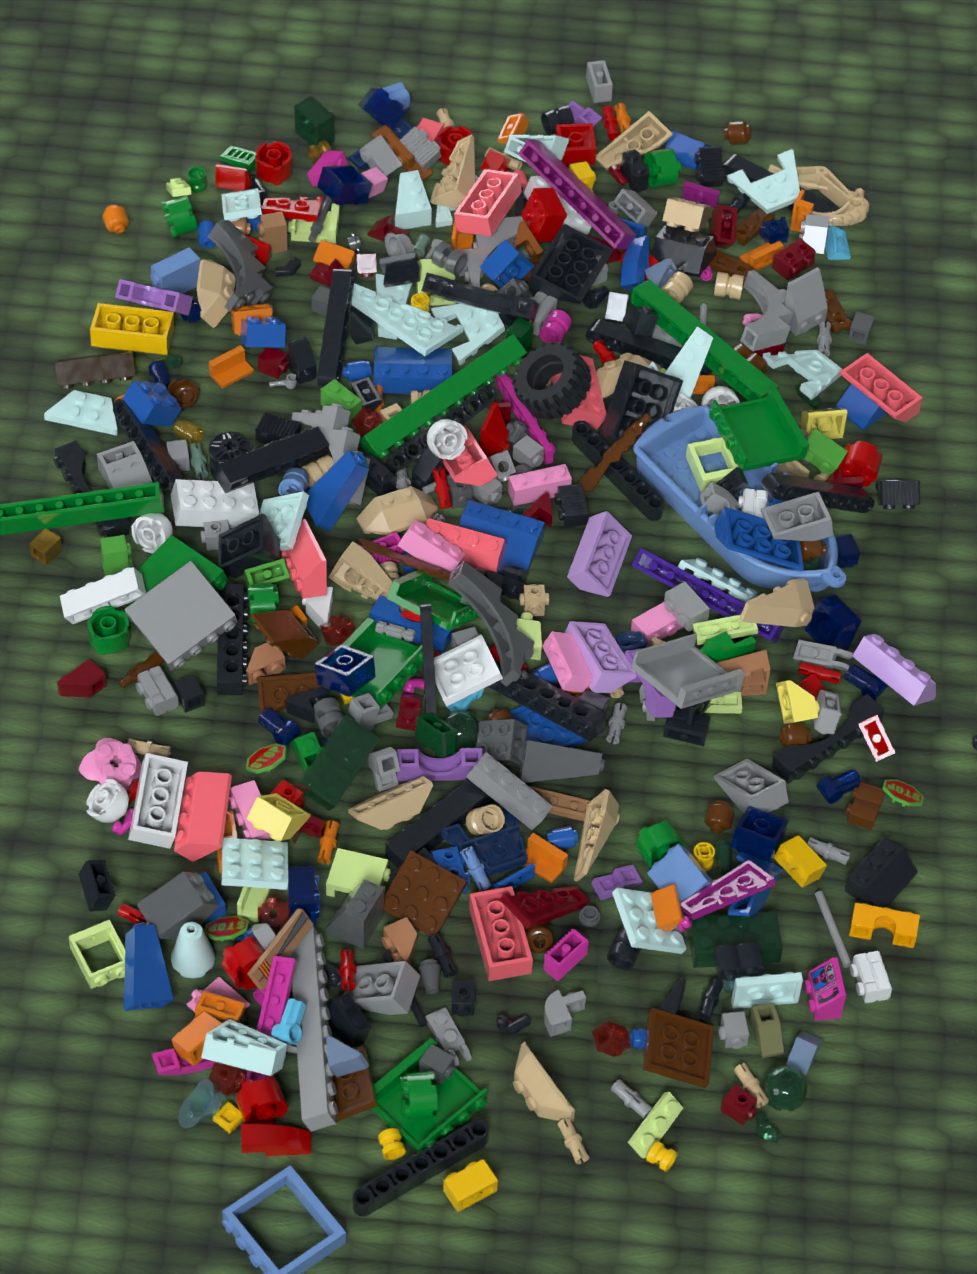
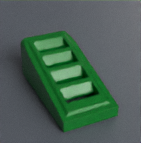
M230 146L220 156V159L237 168L247 169L248 174L256 168V152Z

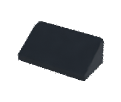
M351 308L350 336L356 345L373 340L374 320L357 308Z
M369 377L351 383L352 393L362 400V411L365 416L371 414L383 403Z

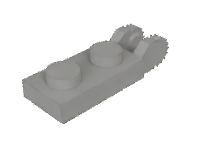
M798 640L793 660L795 662L801 663V661L816 666L823 665L826 668L847 671L849 665L844 662L835 661L836 656L851 659L853 653L837 649L834 646Z
M446 1008L425 1016L428 1026L440 1048L455 1057L454 1066L459 1065V1059L455 1054L457 1050H460L466 1061L472 1060L470 1051Z

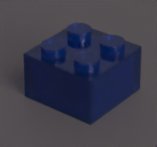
M371 88L358 106L382 126L386 125L389 129H393L406 113L402 109L404 106L399 101L390 99L388 97L390 94L383 88Z
M328 166L322 168L317 187L323 191L324 195L331 198L336 205H358L367 203L373 183L353 166Z
M834 594L818 600L805 631L818 644L848 650L862 620Z
M342 644L315 663L317 685L348 697L352 696L376 677L374 656Z
M749 805L735 828L730 848L771 863L784 840L789 820Z
M315 866L288 867L289 919L297 909H303L314 924L313 927H315V918H320L319 875H315Z

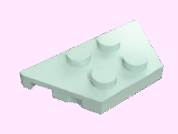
M73 390L44 414L45 420L112 435L118 434L112 399L109 397Z

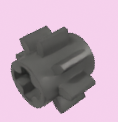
M515 420L514 423L510 421L506 426L509 433V441L515 444L530 434L526 431L528 426L519 420Z

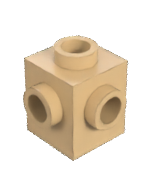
M524 585V591L520 593V606H523L524 612H529L533 616H544L545 605H549V593H545L544 585Z

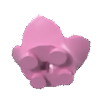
M112 738L99 740L96 748L83 758L79 766V772L85 778L91 781H99L100 785L106 783L104 781L106 779H113L126 790L129 788L131 781L140 776L141 762L132 751V747L129 744H123L119 740ZM110 762H115L117 767H114V764H110Z

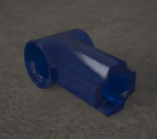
M852 664L844 675V679L859 688L863 696L868 694L874 701L888 687L879 677L871 675L856 664Z
M266 708L258 718V723L272 733L275 741L280 745L287 746L301 734L295 722L292 720L286 721L272 708Z
M849 770L834 778L832 776L822 778L817 783L816 788L828 804H833L839 801L843 794L854 790L855 787L859 788L861 779L856 770Z

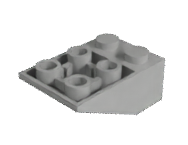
M134 441L97 454L98 470L109 489L153 483L144 459Z

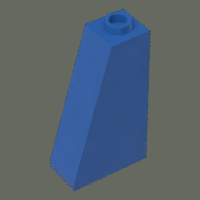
M348 450L306 492L309 495L306 508L317 527L328 531L333 528L368 473L369 468L366 464V458L361 453Z
M135 924L126 934L124 1010L134 1011L165 1007L174 998L155 924Z

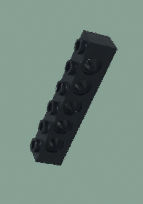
M226 584L222 590H219V596L236 615L237 623L229 632L225 631L218 638L217 695H243V687H247V674H243V670H247V657L243 658V653H247V641H243V637H247L248 633L247 624H244V620H248V608H244V604H248V592H244V584Z
M498 665L497 667L501 673V666ZM521 669L522 674L516 682L512 681L507 687L500 680L489 685V688L588 741L593 740L605 729L606 713Z

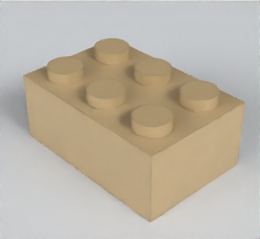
M677 197L668 198L662 221H666L668 226L676 228L685 226L684 230L700 231V229L706 228L711 206Z

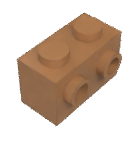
M282 211L261 215L260 224H258V232L261 237H258V240L271 245V254L287 251V223Z

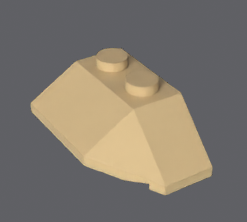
M201 260L197 282L198 302L202 310L200 315L202 319L214 328L228 312L224 306L234 293L236 278L224 266L212 260Z
M624 353L619 359L606 362L604 367L598 369L596 373L602 397L605 398L614 393L624 360L648 367L652 361L638 355ZM654 363L658 370H660L661 366Z
M410 486L375 497L357 517V522L364 534L389 535L409 529L414 520L426 524L427 518L431 519L434 513L438 511V506L430 494H425L423 491Z
M421 776L416 780L400 784L362 801L348 809V812L357 820L381 830L394 827V824L410 820L414 815L421 812L433 784L430 780Z
M525 1042L522 1043L514 1073L513 1086L519 1094L522 1093L528 1108L531 1111L534 1110L538 1117L556 1121L563 1119L564 1122H566L565 1118H571L573 1122L574 1108L534 1056Z

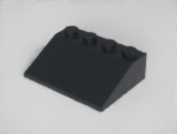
M563 224L531 274L528 282L529 290L535 293L540 291L557 300L581 304L614 249Z
M624 360L599 435L617 441L645 413L651 416V419L645 425L643 433L661 418L669 422L666 419V415L674 410L683 380Z

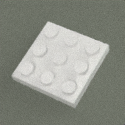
M482 635L434 658L435 683L446 706L503 679Z

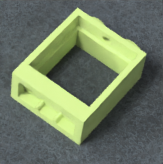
M722 437L693 442L687 445L686 459L701 493L711 482L716 484L738 467L730 450L726 448ZM721 452L728 469L705 473L698 457Z
M110 920L69 936L70 949L91 989L97 986H104L116 978L125 977V948ZM109 940L120 962L92 973L81 951Z

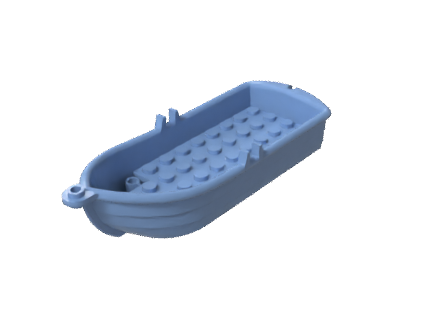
M694 406L674 411L666 415V419L669 422L664 421L663 418L659 419L634 444L633 451L637 455V472L748 582L762 588L774 589L777 586L781 588L786 586L787 581L791 579L805 578L808 581L811 592L822 591L828 586L839 588L845 584L846 575L837 566L838 547L834 533L831 537L821 539L822 544L826 545L825 556H822L821 560L817 563L803 562V571L729 550L716 538L714 524L717 520V515L707 510L706 504L702 505L700 489L686 459L688 444L722 437L719 435L715 423L709 417L710 407ZM721 452L698 457L705 473L728 469ZM778 463L763 468L743 471L748 485L739 491L740 495L743 496L745 488L755 489V491L765 490L762 486V480L769 473H777ZM769 493L767 495V503L771 502L772 499Z

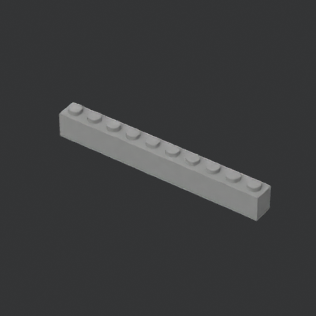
M313 926L290 955V958L297 961L292 982L293 999L302 1001L307 1005L300 1023L302 1037L297 1044L302 1121L310 1131L335 1125L336 1114H338L337 1104L334 1101V1095L337 1094L332 1077L335 1074L328 1066L326 1038L328 1036L332 1037V1032L328 1025L330 1012L326 1002L329 1001V995L325 988V983L327 982V975L324 970L326 958L322 952V947L325 943L322 934H318Z

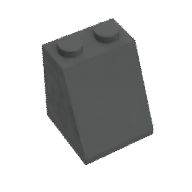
M184 871L137 904L148 924H155L158 938L177 940L180 929L185 923L195 922L201 926L218 907L214 900V895L207 889L202 876L198 873Z
M364 879L344 897L325 928V932L364 949L384 916V888Z

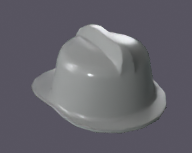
M393 233L386 235L385 247L390 257L414 252V245L407 235H395Z

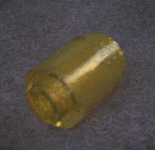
M187 420L177 421L173 428V433L176 434V437L186 440L190 445L192 443L196 445L203 439L202 428Z

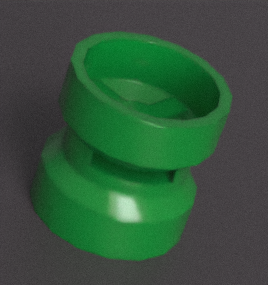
M201 167L190 168L187 177L191 192H203L206 189L205 170Z

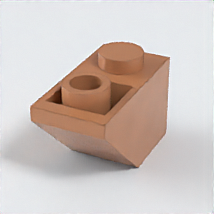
M264 643L255 647L246 670L248 685L257 683V677H268L285 670V656L276 646L272 647L268 643Z
M407 917L383 927L382 943L386 949H390L395 962L406 961L410 965L417 946V932Z

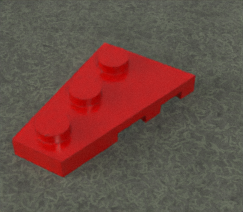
M300 197V200L291 201L289 198H265L261 211L263 215L282 211L286 219L317 222L324 197H317V200H307V197Z

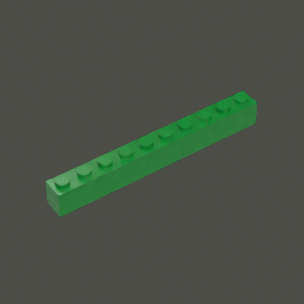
M651 280L632 289L631 303L636 307H642V305L652 307L653 311L658 315L656 324L682 346L686 344L697 327L712 336L713 340L704 364L746 400L766 398L769 389L777 388L778 390L779 386L775 382L770 380Z
M511 335L373 429L359 442L367 453H372L376 458H384L390 453V448L394 446L397 449L405 443L404 439L406 437L413 438L420 433L419 428L425 426V428L429 427L435 422V417L439 415L442 418L450 412L449 408L451 406L457 407L465 401L464 398L467 395L472 396L479 391L478 388L482 385H490L495 381L493 379L495 376L499 375L501 377L509 371L508 367L511 365L514 367L519 365L523 360L522 357L527 353L515 335Z
M159 482L0 504V535L135 517L149 513L165 512L164 495Z

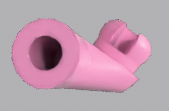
M758 313L745 314L742 324L746 326L757 321L763 315Z

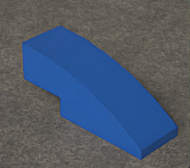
M647 235L634 238L625 252L620 287L628 291L645 282V269L649 268V236Z
M770 887L732 903L728 914L736 916L754 915L766 902L771 891Z

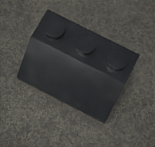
M664 226L655 238L651 256L659 262L670 258L677 268L676 272L700 277L717 255L713 236Z
M265 514L258 515L219 534L218 567L234 579L242 576L246 569L270 563L280 558V540Z
M885 836L848 877L845 892L861 903L881 908L888 907L917 875L918 871L904 848Z

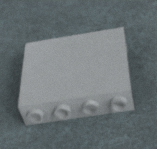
M192 561L124 609L128 619L134 622L167 663L170 671L182 667L188 658L198 655L203 647L216 642L225 631L229 632L237 623L236 615Z
M697 634L637 650L631 669L681 709L740 691L746 674L741 669L732 672L725 671L694 645Z

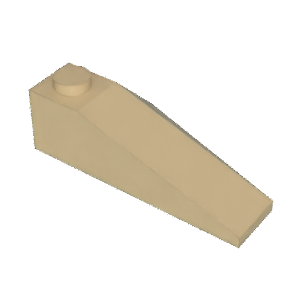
M354 542L342 554L328 577L347 591L355 590L362 593L361 597L365 599L371 597L377 600L380 595L387 597L392 585V580L370 553ZM399 605V611L402 613L405 608Z

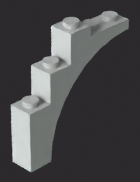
M522 216L504 218L492 237L476 234V240L472 243L473 248L460 249L467 254V261L459 276H464V281L468 282V285L480 288V283L485 273L480 266L497 249L499 244L507 240L514 246L519 223L523 220Z
M755 270L748 271L743 287L758 302L763 316L745 326L740 341L752 351L783 344L786 342L791 328L789 325L794 314L785 306L787 290H778Z
M332 403L331 406H323L322 411L316 410L315 413L308 410H301V413L293 412L291 420L300 422L303 425L312 426L313 428L318 426L330 445L329 450L334 464L348 450L363 455L362 452L357 451L360 435L354 433L352 428L347 427L350 411L343 409V405ZM365 457L366 464L369 468L370 459ZM367 474L347 505H361Z

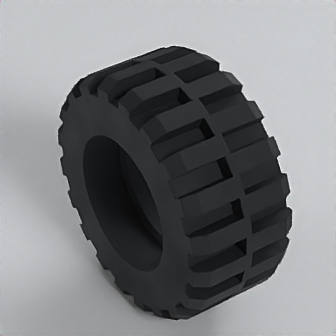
M554 342L547 343L546 346L541 345L537 347V350L529 352V356L527 358L524 357L521 361V366L517 367V375L514 376V392L522 404L537 418L553 420L555 417L559 419L565 414L569 415L572 413V410L578 408L581 405L580 402L586 399V393L591 387L589 382H591L592 376L589 366L570 345L556 342V344ZM562 372L561 377L554 385L543 390L551 377Z

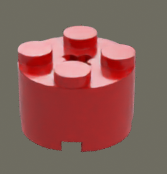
M453 126L443 128L437 138V144L441 148L439 150L441 154L440 162L449 166L451 163L449 158L457 142L469 135H473V133L463 126H459V128H453Z
M273 141V144L267 145L266 142L257 148L255 159L256 176L278 186L292 175V153L288 145Z
M856 441L853 445L849 443L844 448L847 450V453L839 465L842 477L862 476L863 487H869L877 479L883 455L882 453L879 454L877 447L863 441Z
M252 936L245 938L234 946L227 947L223 951L222 967L238 989L243 987L244 990H250L257 987L249 977L248 972L265 950L259 941L255 940Z
M274 1076L257 1081L247 1080L242 1083V1089L236 1095V1102L245 1124H273L274 1118L279 1116L281 1119L287 1113L288 1105Z

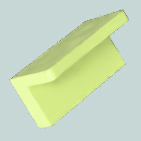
M243 887L237 902L238 916L259 923L271 889Z

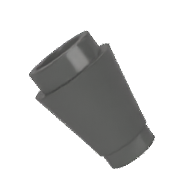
M424 960L420 963L418 970L426 993H438L440 965H438L437 960Z

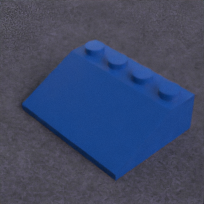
M375 347L374 385L376 390L377 385L382 386V393L411 394L413 390L418 392L432 390L452 376V349L437 348L424 356L414 348Z
M469 500L458 526L505 539L507 547L498 573L503 575L501 569L504 565H512L529 571L544 538L545 522Z
M728 507L723 508L714 525L716 538L727 549L803 571L800 541L773 539L764 518Z

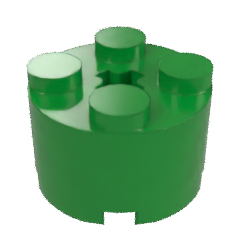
M670 148L645 153L643 163L649 168L648 186L658 188L677 185L678 172H681V163L677 161L674 149Z
M187 195L161 202L164 213L167 212L164 215L167 226H172L169 228L172 238L194 232L198 229Z
M276 584L248 586L250 614L279 611V597ZM250 617L251 626H254L255 621Z
M112 606L96 609L87 621L89 642L93 649L99 655L114 654L127 649L130 641V628L126 613L122 610H116Z
M663 820L651 827L642 828L638 833L639 838L636 842L637 851L650 869L654 863L664 858L668 850L673 846L679 844L686 848L685 843L668 820Z
M433 1071L405 1074L404 1077H400V1088L405 1095V1099L401 1100L402 1112L405 1114V1118L408 1117L409 1120L437 1117L435 1112L438 1111L436 1085H432L431 1080L435 1079Z

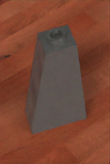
M527 740L524 745L519 779L527 784L597 776L599 771L603 772L605 760L602 759L601 753Z

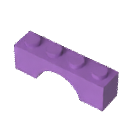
M119 279L115 298L188 316L193 299L192 296L122 279Z
M641 649L625 651V656L631 666L636 651ZM636 673V678L628 683H643L646 694L645 706L654 718L673 717L676 704Z
M461 748L456 754L447 758L427 757L419 749H397L400 771L397 772V780L413 781L421 776L430 781L466 780V775L482 757V748Z

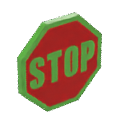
M275 743L259 748L247 758L246 770L256 774L265 771L270 772L271 769H274L286 759V746Z
M884 780L882 790L892 798L893 803L895 801L900 802L902 807H905V805L922 806L924 796L914 786L900 780Z
M238 915L219 917L205 925L204 933L215 941L221 940L223 942L228 939L234 941L236 937L248 931L250 923L249 920Z

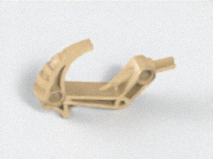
M772 164L768 171L774 174L783 170ZM824 166L796 167L799 187L805 190L818 189L840 208L829 213L813 211V215L828 216L829 226L854 225L866 219L869 202L864 198L863 189L858 188L855 192L849 191Z

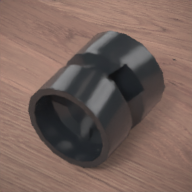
M567 105L555 108V111L550 110L542 113L541 123L545 132L548 135H553L556 133V125L574 124V117L571 109Z
M622 928L618 930L615 936L614 944H612L607 954V960L616 968L630 970L633 968L641 948L631 947L626 930Z

